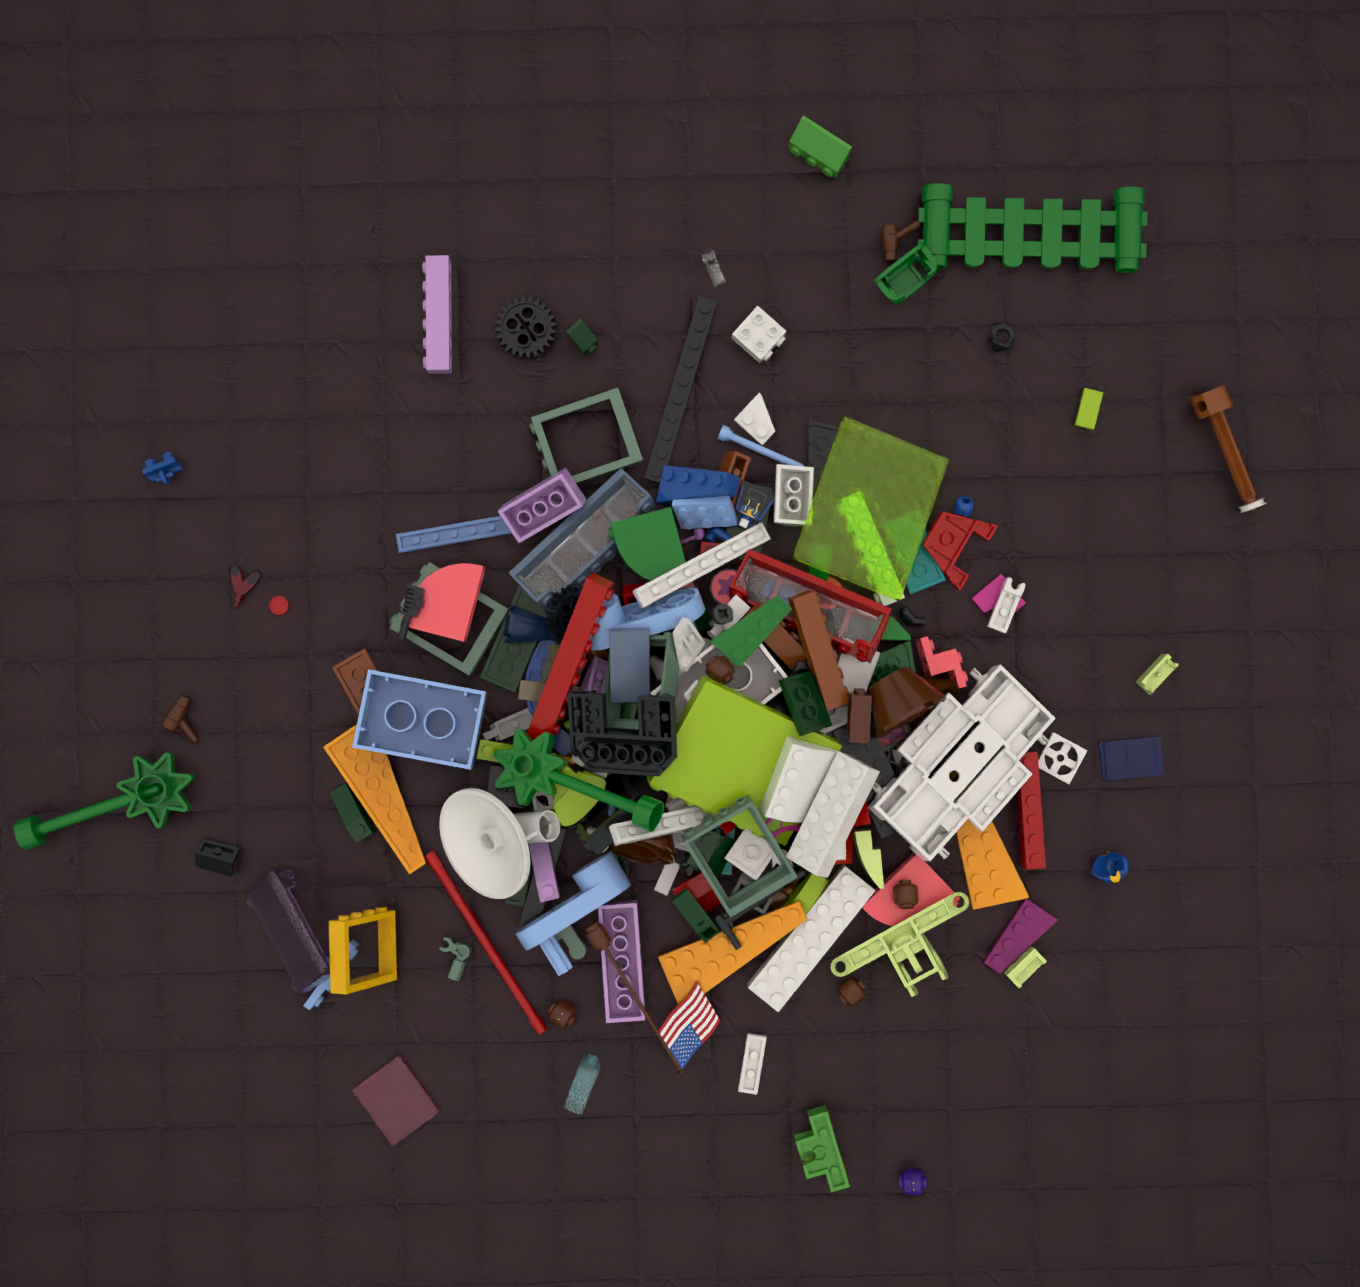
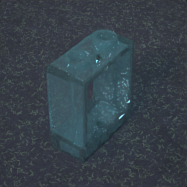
M588 1054V1056L583 1055L563 1108L582 1115L600 1070L601 1061L598 1060V1057Z

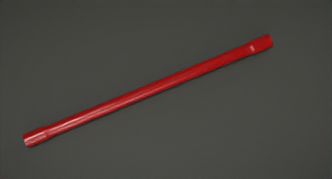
M431 851L424 858L442 882L528 1017L537 1035H540L547 1030L546 1025L535 1012L447 874L435 851Z

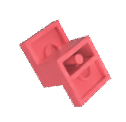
M928 636L915 639L925 676H933L948 671L952 688L967 686L968 677L965 670L962 671L960 665L963 662L960 652H957L956 649H949L933 654L932 651L935 648L932 639L929 640Z

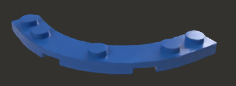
M552 640L540 641L533 652L525 681L542 682L540 681L543 662L547 663L550 644H560ZM526 700L529 713L531 712L532 716H534L539 701ZM561 727L557 736L554 735L555 744L553 747L565 757L570 752V735Z

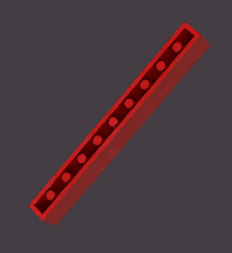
M595 573L590 574L585 580L527 733L532 740L544 732L552 733L555 736L559 733L561 725H559L560 720L564 719L568 710L565 708L568 703L567 693L572 692L573 687H576L581 676L578 674L580 669L583 670L586 665L587 659L585 656L593 647L594 642H592V639L600 629L601 625L598 624L600 618L603 619L606 614L607 608L605 605L614 594V590H612L614 582Z

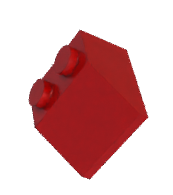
M702 871L673 887L675 895L687 888L706 912L721 904Z

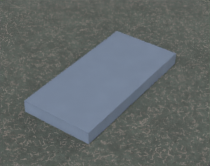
M649 628L609 629L611 703L637 702V696L650 695Z

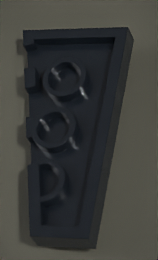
M808 419V467H814L812 500L827 503L846 428Z

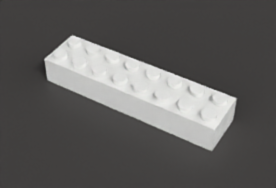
M842 864L829 880L813 907L806 914L807 920L784 936L747 983L748 988L779 1012L872 896L875 889Z

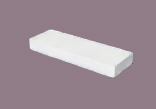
M747 1033L738 1092L757 1095L767 1036Z

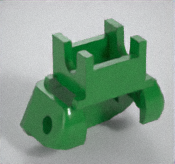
M921 243L887 268L874 281L893 304L900 306L919 289L921 290L926 282L937 273V261L924 243ZM916 260L927 272L925 278L913 266Z

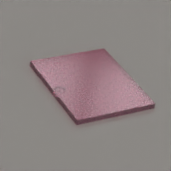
M400 1055L352 1089L392 1146L414 1130H418V1127L440 1112Z

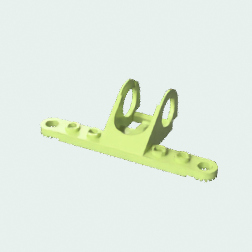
M955 892L835 958L831 963V971L838 977H844L877 958L888 954L911 997L918 995L914 984L936 972L939 973L942 980L948 979L947 971L940 957L924 933L965 911L970 903L968 896L962 892ZM957 896H961L965 902L964 906L960 908L954 905V899ZM924 949L934 969L911 980L901 961L908 958L915 972L919 973L923 969L915 954ZM839 961L844 962L846 965V969L842 973L836 970V964Z

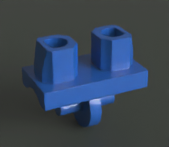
M171 452L164 453L162 455L163 461L159 463L155 459L146 460L145 468L142 469V472L151 483L162 481L165 485L170 484V478L175 476V473L183 470L182 465Z

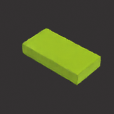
M1088 388L1083 389L1074 426L1094 430L1103 392Z

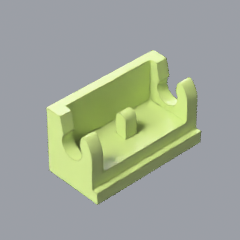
M1161 654L1136 680V683L1149 695L1179 666L1178 663L1170 660L1172 657L1169 654Z
M1030 946L1003 973L1020 988L1047 961L1035 948Z

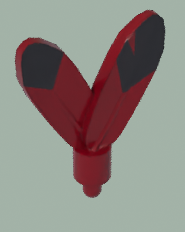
M236 566L232 567L231 579L236 593L234 598L235 608L242 602L243 595L257 584L260 578L259 572L252 573L243 582L241 571Z

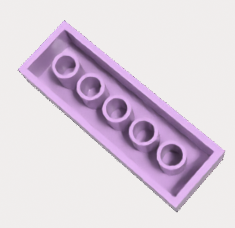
M638 900L606 902L598 907L599 923L603 924L612 939L609 942L610 946L608 949L645 1008ZM602 950L606 1023L645 1020V1015L605 950Z

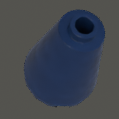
M509 605L508 610H511L510 615H506L504 637L507 638L504 640V643L553 639L548 636L550 631L545 629L549 625L545 623V620L548 618L517 606Z

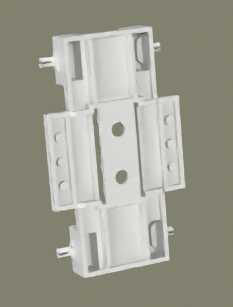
M1001 664L991 667L984 675L977 671L976 668H973L969 674L977 682L968 693L970 697L961 705L950 693H947L945 695L947 699L944 702H939L896 749L910 764L897 778H892L886 786L881 787L875 782L872 787L877 794L868 805V808L880 820H886L911 845L909 848L923 861H931L937 853L943 859L947 858L950 853L943 846L967 819L979 831H983L1032 775L1019 761L1020 758L1036 740L1042 745L1049 741L1042 733L1055 720V717ZM978 722L979 724L976 726V728H974L968 735V737L962 743L959 744L958 748L952 753L950 757L946 759L944 764L936 772H934L933 776L929 779L928 776L930 775V772L953 748V746L961 739V737L969 730V728L974 723ZM977 742H981L984 745L982 753H977L974 749V745ZM953 770L959 775L956 782H952L949 779V773Z

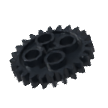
M522 296L521 302L514 298L515 304L513 305L508 301L509 308L502 307L504 314L498 313L497 315L501 320L495 321L496 325L500 326L495 328V332L501 333L497 336L498 340H503L500 343L501 347L507 345L505 351L508 353L512 350L513 357L519 353L520 359L523 358L524 354L527 355L528 359L531 358V354H534L537 358L538 351L545 354L543 348L550 349L551 347L548 342L555 341L551 335H557V332L552 329L557 327V324L552 322L555 320V316H549L552 313L551 308L545 310L546 303L540 306V300L537 299L533 302L531 296L528 301ZM526 311L533 312V316L531 318L523 317ZM516 314L520 315L527 327L529 326L531 333L537 339L535 342L531 339L528 332L523 329L521 322L516 318ZM517 322L518 325L515 329H509V323ZM542 326L544 331L541 334H536L534 332L536 327ZM522 337L529 339L525 345L519 344V340Z
M568 584L567 588L561 587V593L555 592L556 599L551 598L552 605H547L550 612L545 613V615L549 616L545 623L549 625L545 629L550 631L548 636L552 637V641L557 642V644L561 645L583 588L581 585L573 584L572 586Z

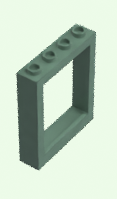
M618 388L531 417L533 422L529 424L533 435L537 434L539 441H536L539 453L543 452L545 459H542L545 471L549 470L551 476L558 471L541 423L609 399L629 457L572 476L577 485L615 473L620 468L626 469L644 463Z
M430 562L428 565L425 564L419 573L421 574L419 580L414 581L412 585L418 587L429 575L441 568ZM479 592L478 600L494 609V612L464 662L459 661L409 630L406 638L467 675L472 676L503 624L509 610ZM405 598L400 604L401 610L404 607ZM394 614L390 621V624H392L390 629L397 633L400 631L403 614Z
M664 632L663 635L659 633L649 636V647H666L660 695L668 693L676 699L679 665L673 633ZM609 648L604 693H606L607 729L639 731L638 719L620 718L622 702L611 703Z
M749 795L738 798L733 805L723 807L718 811V814L703 819L701 824L686 829L684 834L681 835L685 846L730 918L798 878ZM748 808L780 861L781 866L728 897L694 843V840Z

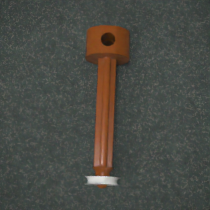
M1220 386L1191 398L1190 402L1197 419L1200 420L1209 416L1240 499L1245 503L1237 508H1240V513L1249 510L1255 511L1257 507L1266 503L1263 501L1264 498L1257 500L1255 498V490L1223 410L1233 407L1226 386Z

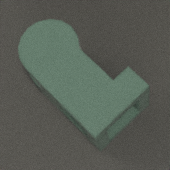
M573 924L554 935L557 941L561 938L564 940L572 958L581 959L584 957L587 946Z

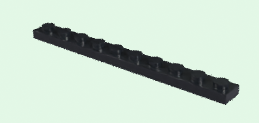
M698 297L644 477L646 480L660 484L663 466L669 465L715 312L716 301Z

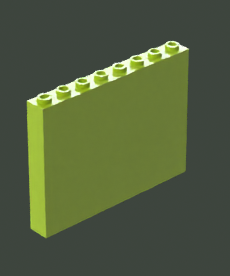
M702 675L676 723L678 757L661 776H647L650 787L654 790H663L674 799L679 797L689 806L694 807L696 805L701 807L702 811L710 815L712 813L718 814V811L723 807H729L738 798L749 795L762 818L766 821L769 817L764 815L760 807L786 737H793L840 751L842 745L837 739L819 730L799 737L792 717ZM748 808L726 821L735 823L742 830L747 828L758 837L764 836ZM772 819L767 825L768 828L775 832L781 828L780 820ZM782 822L783 827L793 825V822ZM794 830L780 833L775 838L777 843L786 846Z

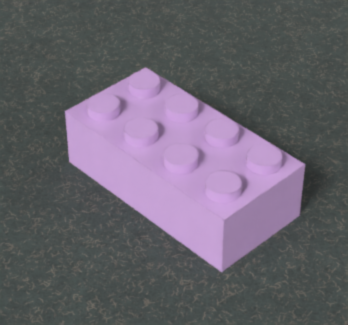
M565 467L504 503L498 510V513L518 543L581 508L586 502V498Z

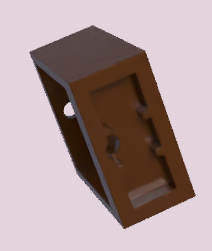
M854 688L853 692L849 691L846 738L849 743H869L872 695L865 689Z

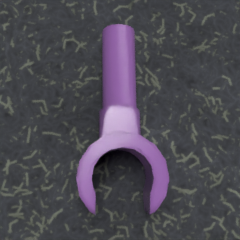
M694 529V536L680 540L681 545L694 540H703L705 537L704 529Z

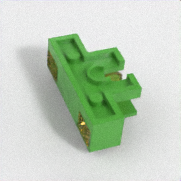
M823 1105L807 1110L812 1129L794 1134L806 1178L809 1179L826 1174L831 1192L850 1187L845 1164L842 1162L832 1129L833 1124L828 1109Z

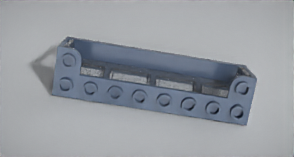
M620 468L586 500L581 508L574 511L519 562L509 574L545 613L550 612L547 605H552L551 598L556 599L555 592L561 593V587L567 588L568 584L583 586L590 574L598 573L607 561L615 557L618 550L614 539L610 540L608 528H611V522L654 512L658 508L651 495Z

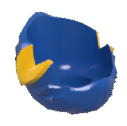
M1108 851L1105 855H1100L1094 861L1091 874L1106 883L1119 882L1128 873L1129 861L1122 854Z

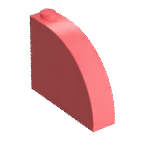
M468 563L454 564L441 568L429 575L418 586L425 590V597L423 598L425 600L424 607L420 609L421 612L417 618L411 617L409 628L467 642L486 567Z
M913 852L883 881L884 889L877 887L862 908L874 919L889 926H895L955 892L925 861L921 860ZM900 880H911V884H915L918 887L919 902L914 905L913 909H899L893 902V886L899 884ZM958 896L954 899L955 906L959 904L957 902L960 899Z

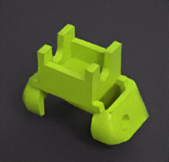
M567 765L560 771L605 789V779L593 772H588L586 769L576 772ZM554 783L557 794L553 797L554 803L552 807L563 826H570L581 820L598 801Z

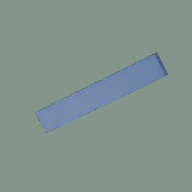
M496 516L396 534L399 553L508 535L512 534L502 517Z

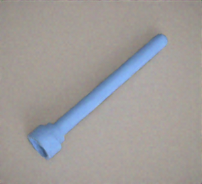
M725 425L722 426L717 438L723 442L725 440L733 441L785 465L804 466L800 462L732 433L733 431L730 430V427Z

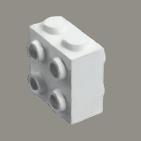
M757 306L734 331L732 339L756 361L761 363L763 360L767 361L772 356V350L776 345L780 347L786 340L784 337L786 330Z

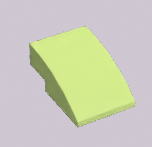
M867 827L853 828L855 850L864 870L880 889H884L881 849L876 845L872 846L870 829Z

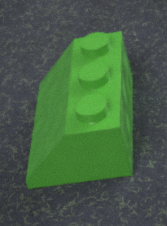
M803 115L789 141L788 148L795 156H801L806 159L809 165L822 169L826 176L836 178L848 161L852 146Z

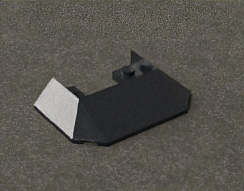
M596 690L567 693L570 751L575 757H579L588 772L659 777L678 757L674 696L668 693L637 696L639 731L607 729L606 693H597Z

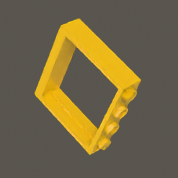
M376 907L375 910H363V913H350V916L339 915V919L329 921L331 993L347 995L397 980L395 910H387V907ZM378 920L379 972L350 980L349 927Z

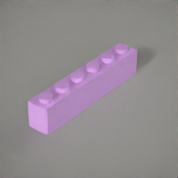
M449 255L426 256V262L422 264L423 273L426 274V281H423V292H426V300H423V311H426V319H423V330H426V338H423V348L426 349V357H423V367L426 368L429 374H452L451 259Z

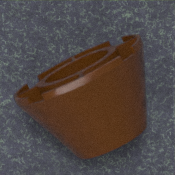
M907 666L880 679L869 688L870 695H872V711L877 738L884 737L892 733V730L900 729L928 713L937 703L944 702L947 699L946 696Z
M664 807L663 813H668L666 807ZM673 833L615 846L614 842L609 845L612 853L645 864L653 865L654 861L662 862L661 865H670L676 859Z

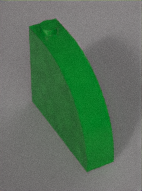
M671 507L610 523L611 528H608L610 540L614 539L620 557L628 568L640 578L650 582L686 563Z

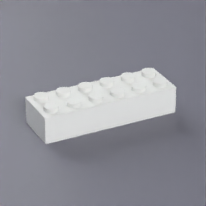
M838 751L786 857L814 875L828 878L880 771L849 754Z

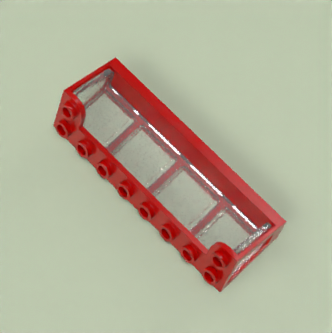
M748 550L729 585L730 599L737 595L751 609L759 601L765 604L778 595L790 606L788 597L807 590L815 591L821 600L820 610L826 616L827 623H825V626L831 633L832 647L841 654L854 656L860 662L871 663L891 618L892 608L757 551ZM790 611L783 619L788 625L786 628L789 631L798 632L792 611Z

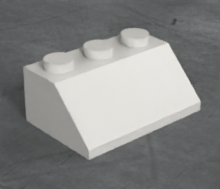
M776 465L774 523L794 527L811 525L814 467Z

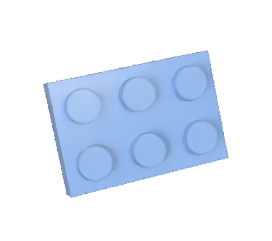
M730 496L678 499L672 502V507L681 529L737 526L738 518Z

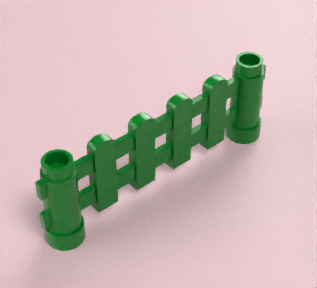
M938 183L922 187V204L924 208L918 209V221L920 224H923V240L918 239L917 245L924 243L937 261V270L947 268V258L949 256H964V265L969 268L981 266L984 262V256L1002 257V265L1010 269L1020 266L1023 257H1040V266L1045 269H1054L1059 266L1061 258H1078V266L1084 270L1094 269L1099 265L1100 258H1112L1115 262V272L1132 273L1139 271V261L1146 258L1147 243H1141L1142 227L1147 226L1148 211H1142V207L1145 205V189L1141 187L1115 189L1113 191V208H1115V211H1101V200L1082 199L1079 210H1062L1063 199H1043L1041 201V210L1024 209V198H1005L1003 200V209H986V198L967 197L965 199V208H950L953 186ZM950 224H964V240H949ZM985 225H1003L1002 241H985ZM1024 225L1041 226L1040 242L1023 241ZM1062 226H1079V242H1062ZM1100 227H1114V243H1100Z

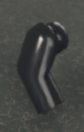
M907 606L900 609V618L907 626H925V617H915Z

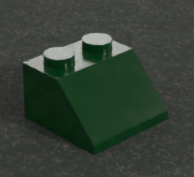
M712 829L695 839L694 843L712 872L721 876L727 860L724 858L736 840ZM688 852L685 859L686 863L699 868L690 852Z

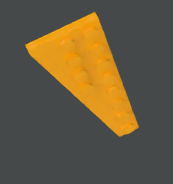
M356 724L323 748L407 872L411 874L426 864L390 761L387 754L352 748Z
M954 770L949 773V779L951 780L957 774V772ZM967 819L957 830L956 837L972 909L1029 898L993 822L991 821L983 831H979Z
M801 901L793 902L765 915L763 914L733 926L732 931L742 945L738 950H735L726 934H723L721 931L706 943L700 939L659 955V961L677 1003L679 1004L687 996L695 981H697L705 994L806 921L807 915Z

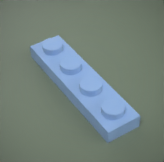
M355 940L349 942L350 960L358 953L356 948L359 943ZM330 970L303 1005L308 1010L314 1006L318 1007L324 999L322 997L323 993L326 990L330 991Z

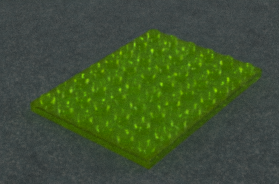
M844 416L792 559L894 600H901L949 459Z

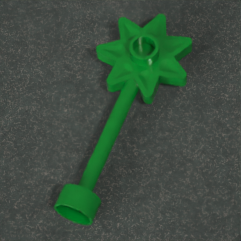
M516 729L514 732L513 749L496 750L494 752V757L505 767L495 782V787L499 789L515 788L519 805L528 806L537 790L546 795L555 796L557 790L554 783L633 814V825L649 832L654 831L660 823L664 811V803L662 801L643 795L638 802H635L559 772V770L568 765V761L551 755L554 741L552 733L544 732L532 740L525 730Z
M172 752L163 754L155 764L142 755L135 756L133 758L135 777L117 783V788L126 794L44 822L36 815L18 820L14 823L15 838L22 849L29 850L45 844L46 833L128 805L129 807L126 812L128 818L147 812L156 828L164 827L170 810L187 812L192 809L191 804L182 791L196 777L190 773L175 772V755Z

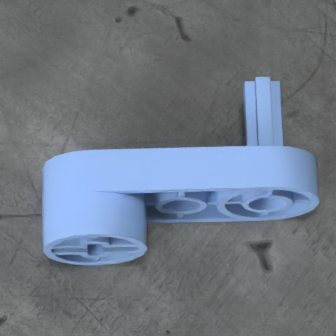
M694 587L677 589L644 608H641L638 602L621 606L618 596L613 594L611 600L607 601L605 605L607 611L603 619L600 618L598 624L601 626L597 635L593 636L592 642L594 644L591 650L610 648L609 629L649 628V636L676 628L682 617L689 618L697 629L694 620L698 619L705 611V606L698 589Z
M612 851L603 854L572 875L581 890L580 892L515 933L526 951L540 945L558 976L573 968V965L554 935L631 886V882Z

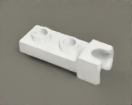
M1010 577L1005 578L1001 592L987 627L1004 634L1007 633L1026 586L1025 583H1021L1016 589H1013L1011 587L1012 578Z

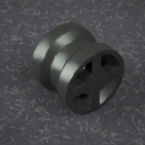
M719 604L711 612L712 620L718 625L726 624L733 616L732 608L727 604Z

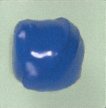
M967 496L959 497L956 500L953 511L956 515L967 518L973 513L974 502Z

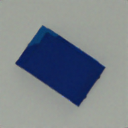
M1160 736L1098 742L1103 781L1164 774Z

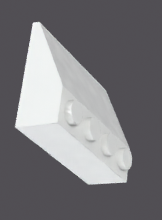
M787 736L760 807L764 815L780 821L803 823L838 750Z

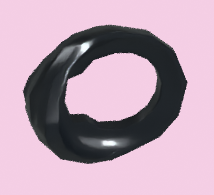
M1006 324L995 326L990 333V342L996 352L1009 349L1015 341L1014 331ZM1005 330L1009 334L1008 342L1005 344L997 342L995 338L996 331Z

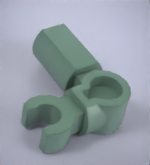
M444 937L443 940L447 941L449 946L448 948L441 946L440 950L443 952L451 951L452 954L457 956L452 962L447 977L460 981L466 965L465 959L471 955L472 948L469 944L455 943L451 937Z

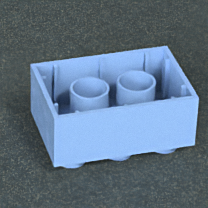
M368 669L352 748L471 770L474 766L488 693Z

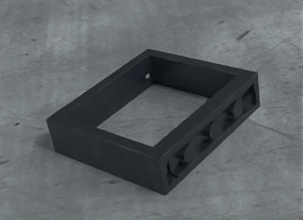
M614 774L606 781L605 790L620 795L627 789L632 796L630 800L638 802L643 796L626 774ZM597 801L593 808L572 826L585 848L590 852L593 850L599 855L614 842L609 826L630 821L633 814L619 809L592 834H589L585 825L609 805Z

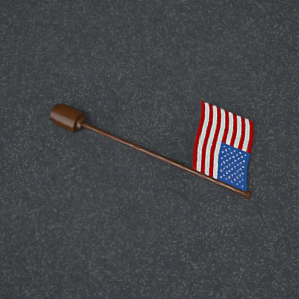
M598 920L591 922L584 928L587 938L595 950H605L677 1067V1073L683 1074L685 1072L684 1067L694 1052L712 1035L718 1026L720 1019L697 981H695L687 996L668 1014L660 1028L657 1029L609 951V942L612 939L605 927Z

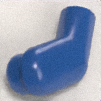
M714 528L707 531L708 534L705 536V539L711 543L715 539L725 542L733 536L721 528Z

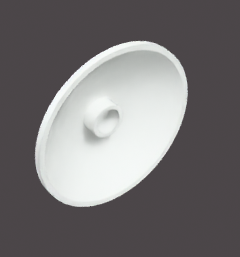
M466 788L455 792L446 800L441 810L439 828L441 841L448 860L461 879L473 890L486 897L505 899L519 892L528 879L530 871L528 844L556 840L560 833V821L556 813L551 810L513 814L503 802L492 794L476 788Z

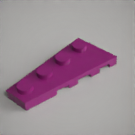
M1023 899L983 962L998 973H1002L1052 927L1058 919L1028 899Z

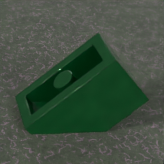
M581 318L566 331L569 340L584 356L588 353L591 355L598 348V339Z

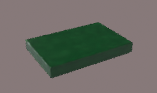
M812 670L779 680L799 737L832 726Z

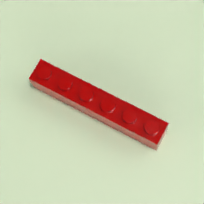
M1027 751L1019 761L1032 775L1016 792L1021 866L1026 870L1046 868L1038 752Z

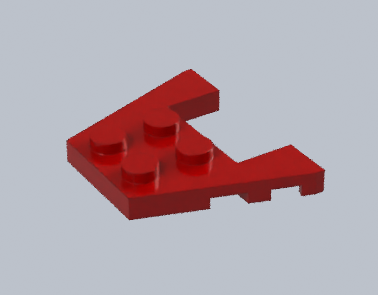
M940 512L921 545L957 590H961L970 575L954 566L958 556L972 532L984 540L990 541L998 526Z

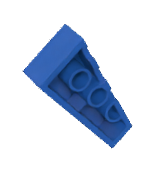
M664 465L656 503L672 507L673 500L717 496L736 497L740 477L729 472Z

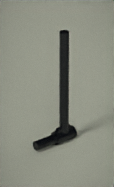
M802 868L795 872L798 878L731 918L727 913L722 912L713 917L735 950L741 948L742 945L732 931L733 921L806 875Z

